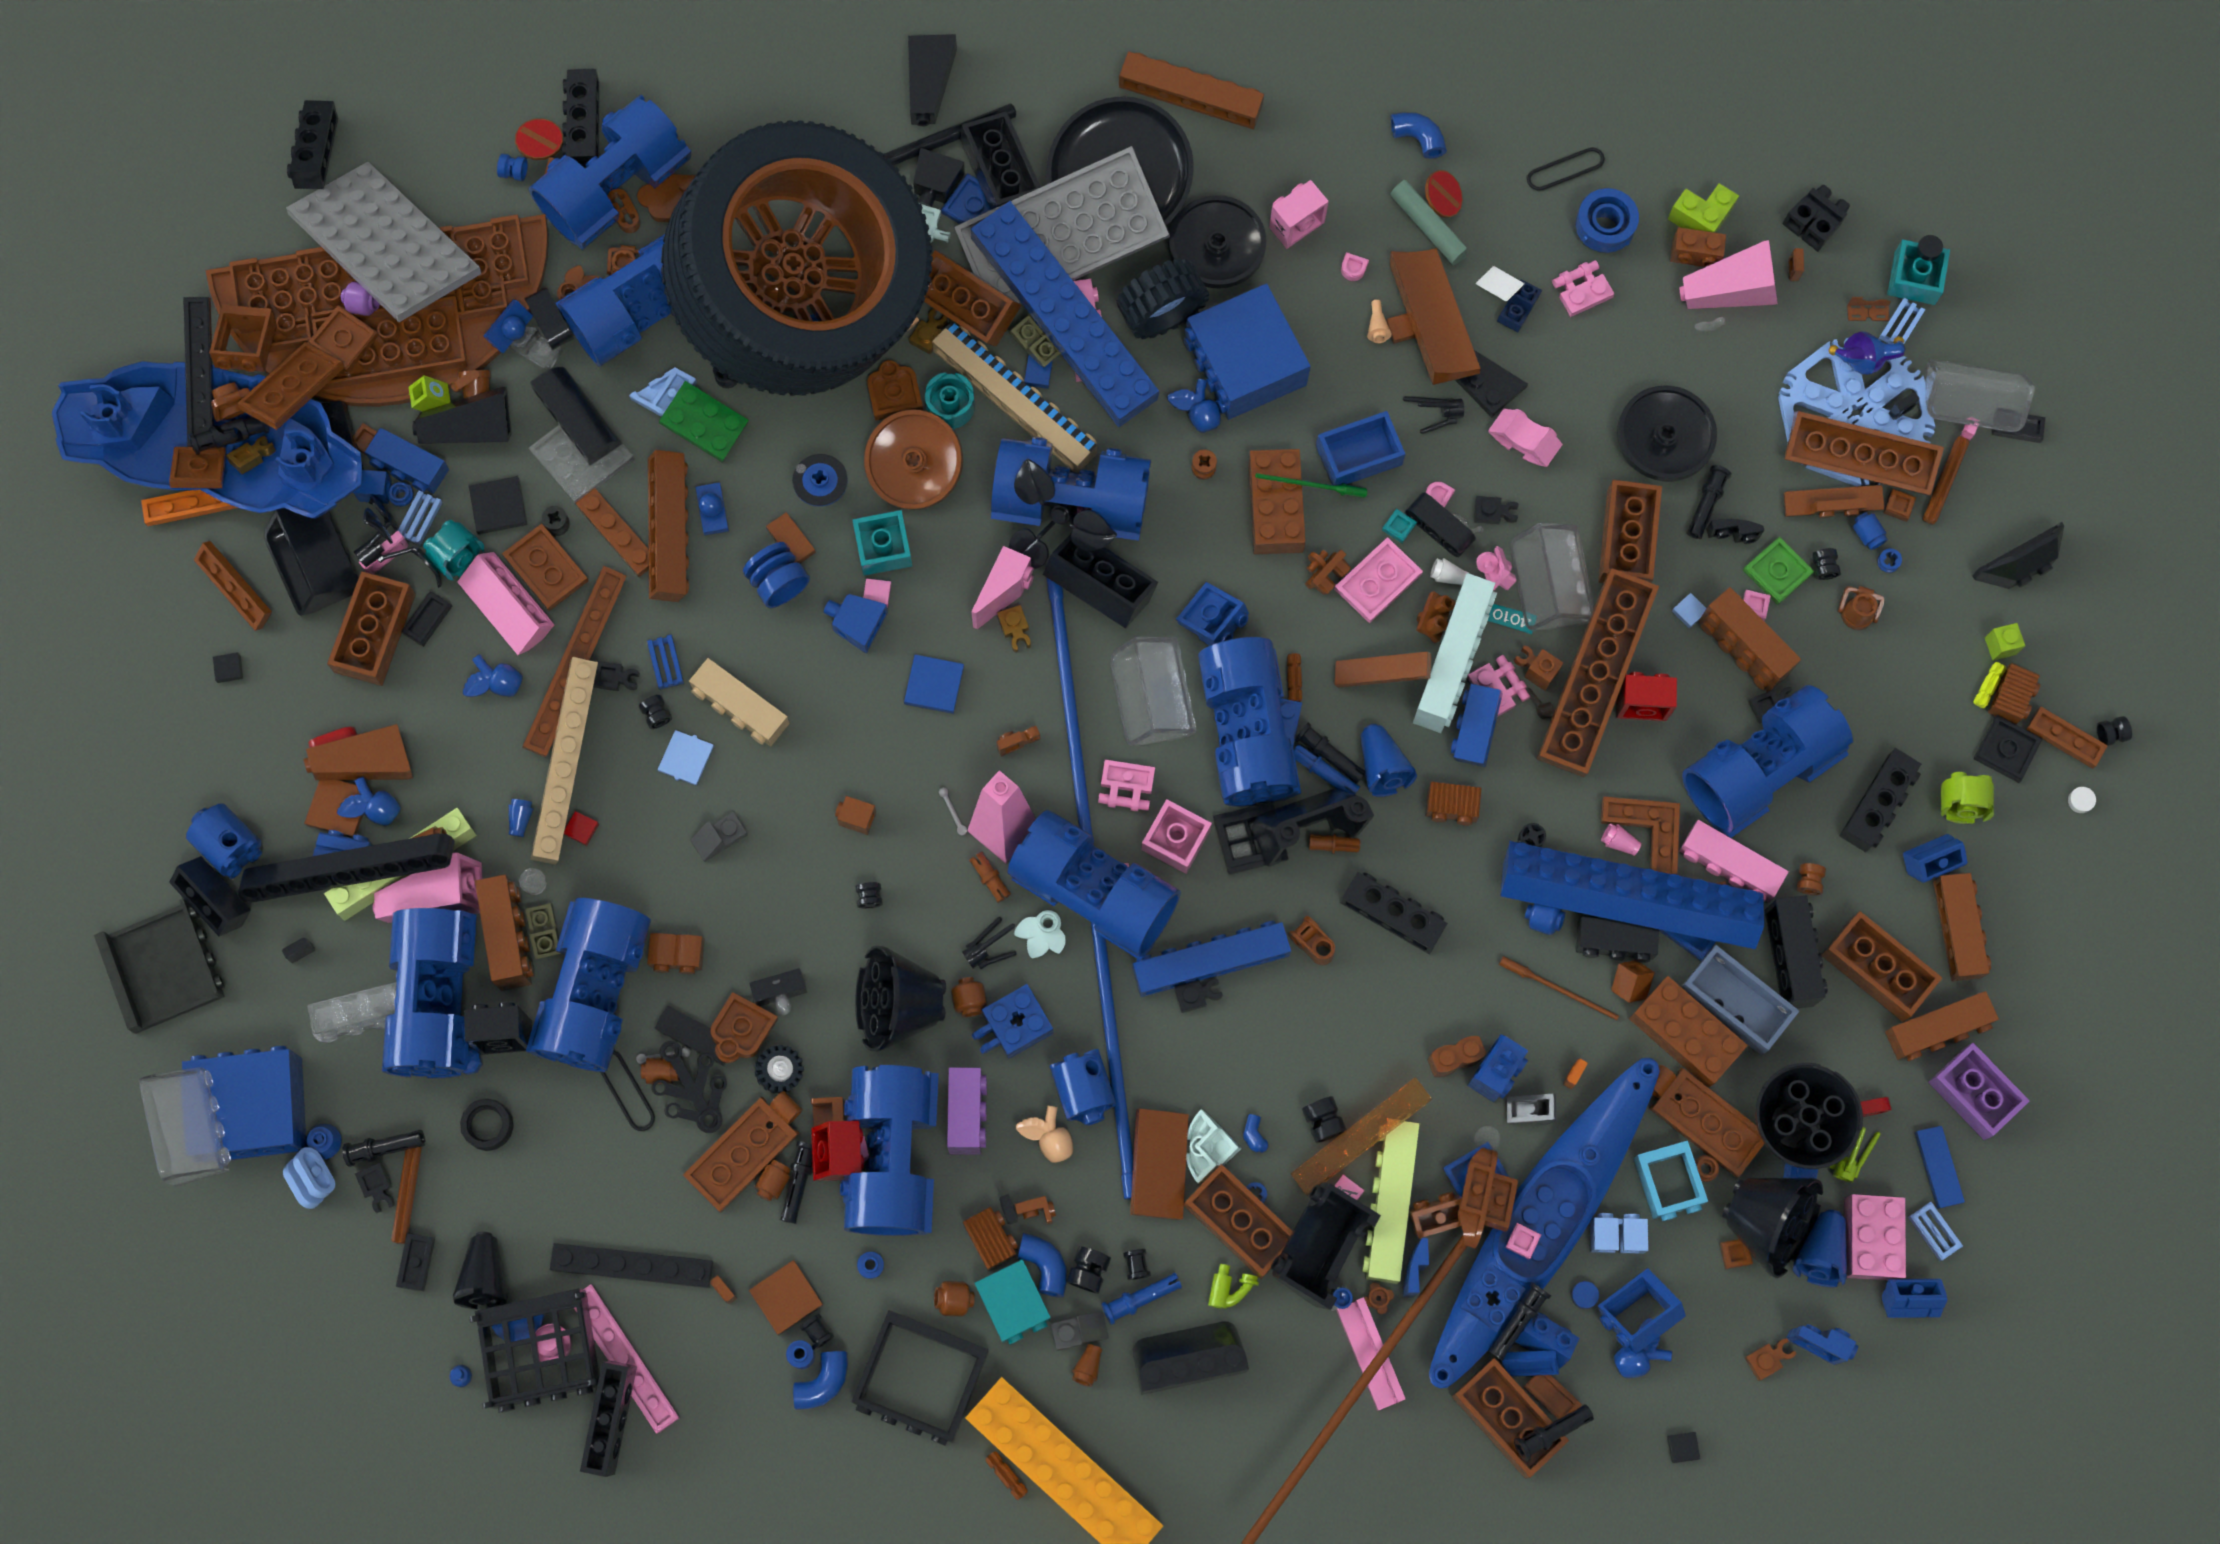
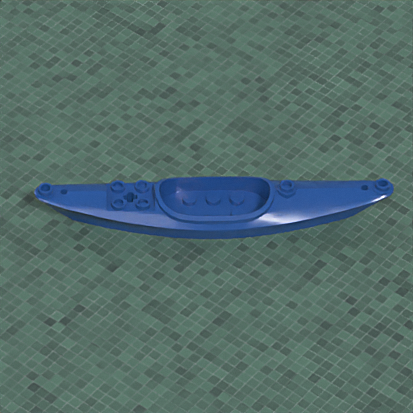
M1642 1058L1621 1074L1562 1134L1517 1189L1509 1229L1505 1232L1492 1228L1466 1277L1438 1342L1429 1372L1430 1381L1435 1387L1448 1388L1463 1376L1494 1345L1503 1329L1518 1310L1516 1307L1517 1302L1522 1301L1530 1290L1531 1282L1544 1289L1566 1260L1606 1195L1645 1113L1660 1071L1658 1063L1654 1059ZM1516 1223L1541 1234L1530 1259L1505 1248ZM1486 1293L1488 1295L1493 1294L1497 1303H1493L1491 1306L1488 1305Z

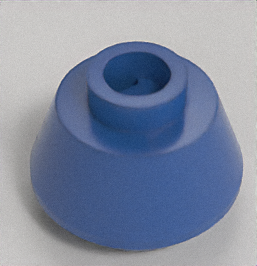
M330 1124L316 1125L308 1132L305 1139V1146L315 1149L323 1160L336 1155L342 1144L340 1132Z

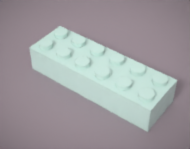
M1469 573L1466 574L1413 724L1438 733L1442 732L1444 726H1450L1457 708L1456 705L1465 686L1464 682L1471 669L1474 655L1478 649L1490 610L1497 595V592L1493 591L1495 582Z

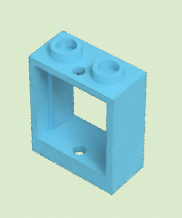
M1688 1141L1642 1153L1633 1158L1653 1219L1661 1217L1663 1222L1676 1218V1212L1686 1210L1687 1214L1702 1210L1701 1205L1708 1202ZM1682 1156L1696 1198L1662 1208L1648 1165Z

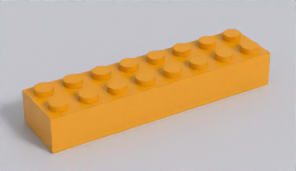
M1002 1377L965 1417L974 1428L1100 1544H1149L1163 1527L1154 1516Z

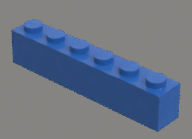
M1275 921L1265 922L1260 925L1261 928L1259 929L1243 928L1236 931V935L1226 937V934L1212 937L1211 942L1201 944V941L1187 944L1186 949L1177 951L1176 948H1170L1162 951V955L1152 958L1151 955H1145L1141 961L1136 959L1137 962L1133 963L1132 969L1140 996L1145 997L1174 989L1175 986L1197 980L1203 981L1290 957L1291 949L1283 922L1277 924Z

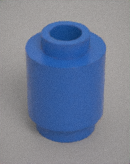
M1865 512L1854 519L1856 523L1852 527L1865 547L1868 546L1870 550H1874L1888 541L1885 536L1887 533L1874 513L1869 515Z
M798 1340L789 1345L786 1357L793 1367L807 1369L814 1363L815 1351L806 1341ZM798 1349H803L805 1352L802 1359L795 1357Z

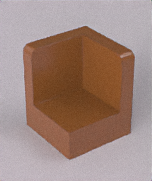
M1635 960L1619 963L1611 990L1629 1003L1645 1000L1655 972Z
M843 1097L811 1099L814 1127L828 1121H845V1101Z

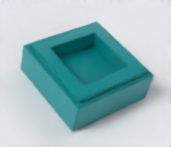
M1396 508L1383 526L1382 531L1403 544L1417 522Z

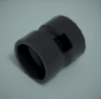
M1333 1096L1320 1099L1302 1108L1307 1123L1313 1125L1310 1130L1316 1143L1330 1140L1347 1131L1342 1117L1336 1115L1338 1107Z
M1079 1246L1074 1259L1077 1265L1071 1268L1066 1282L1077 1288L1099 1294L1104 1281L1101 1274L1107 1272L1111 1257L1093 1249Z

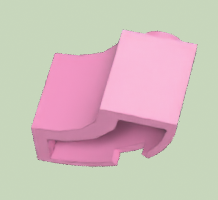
M1503 409L1488 430L1506 449L1510 451L1513 447L1524 454L1522 459L1539 466L1547 467L1563 445L1556 437L1557 434L1553 429L1533 422L1519 409Z

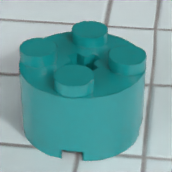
M945 372L934 376L928 382L925 391L926 411L946 421L953 430L962 427L969 422L975 411L972 384L966 377L958 373L947 374Z
M453 520L446 521L441 530L434 537L428 538L423 545V548L426 550L425 556L449 580H454L453 577L455 576L460 578L479 554L480 550L484 552L483 542L462 523L454 522Z

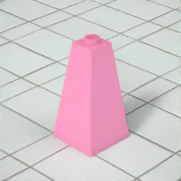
M1769 240L1758 243L1683 277L1684 286L1679 287L1681 301H1686L1688 309L1778 304Z
M999 770L982 789L967 831L1001 861L1007 864L1018 844H1022L1029 833L1028 828L1036 818L1020 788Z
M452 853L451 863L448 867L411 874L374 893L373 903L375 919L392 923L394 912L411 908H437L454 911L462 910L472 914L480 913L475 880L483 879L482 863L460 853Z

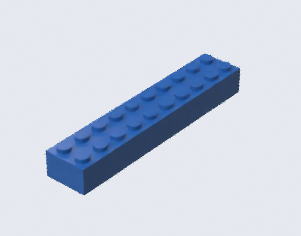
M1011 201L971 228L972 241L1118 428L1158 400L1159 390Z
M1510 841L1503 863L1501 897L1751 949L1757 948L1764 928L1763 893L1711 883L1701 879L1682 877L1677 874L1629 866L1623 863L1605 861L1600 858L1561 852L1551 848L1532 846L1522 842Z

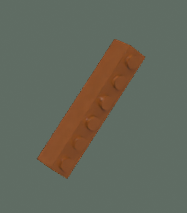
M1128 51L1119 75V88L1253 130L1255 129L1264 101V94L1260 93L1257 89H1247L1238 86L1232 81H1222L1215 79L1209 74L1193 72L1187 67H1177L1164 60L1151 59L1142 53Z
M655 450L648 457L649 599L679 602L689 591V581L686 579V570L689 565L686 547L689 536L685 532V524L688 520V510L685 509V500L688 495L685 477L688 465L685 462L684 453Z

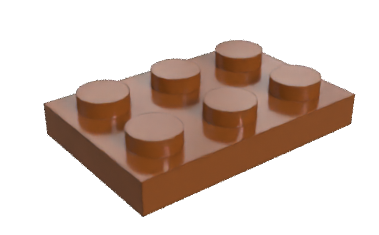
M542 523L502 553L503 557L548 611L552 610L589 581Z

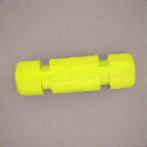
M1995 662L1991 666L1989 674L1986 676L1979 689V693L1973 701L1976 706L1982 709L1988 706L1991 696H1993L2001 681V677L2006 671L2005 665Z

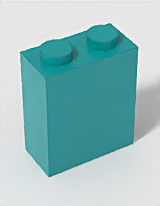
M1023 1259L975 1282L978 1293L1002 1343L1008 1341L1009 1345H1012L1024 1339L1023 1333L1031 1329L1033 1333H1036L1048 1327L1047 1322L1051 1320V1317Z

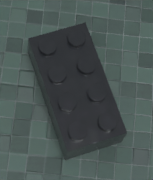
M1007 111L962 124L960 141L991 210L1041 188Z
M1071 534L1050 555L1042 574L1125 629L1150 602L1158 584V581L1105 547L1095 551H1085L1078 548L1072 542Z
M1807 895L1775 899L1764 911L1779 994L1797 1009L1814 1007L1826 997L1825 994L1828 992L1826 979H1822L1821 969L1823 968L1822 955L1817 953L1818 932L1816 928H1813L1811 920L1814 914L1813 906L1811 903H1808Z

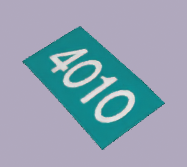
M1493 604L1488 621L1532 634L1537 616Z

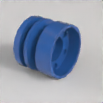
M777 542L760 550L751 557L743 568L744 576L750 580L751 586L758 587L757 594L768 608L778 607L787 603L801 593L810 581V576L803 566L798 562L794 563L796 560L795 555L790 552V548L785 542Z

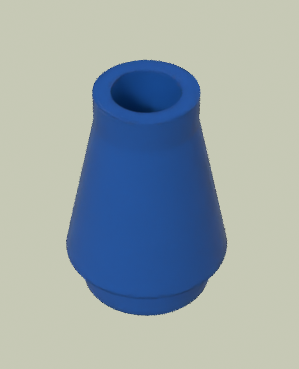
M511 800V805H508V835L524 837L526 827L534 810L531 808V801Z

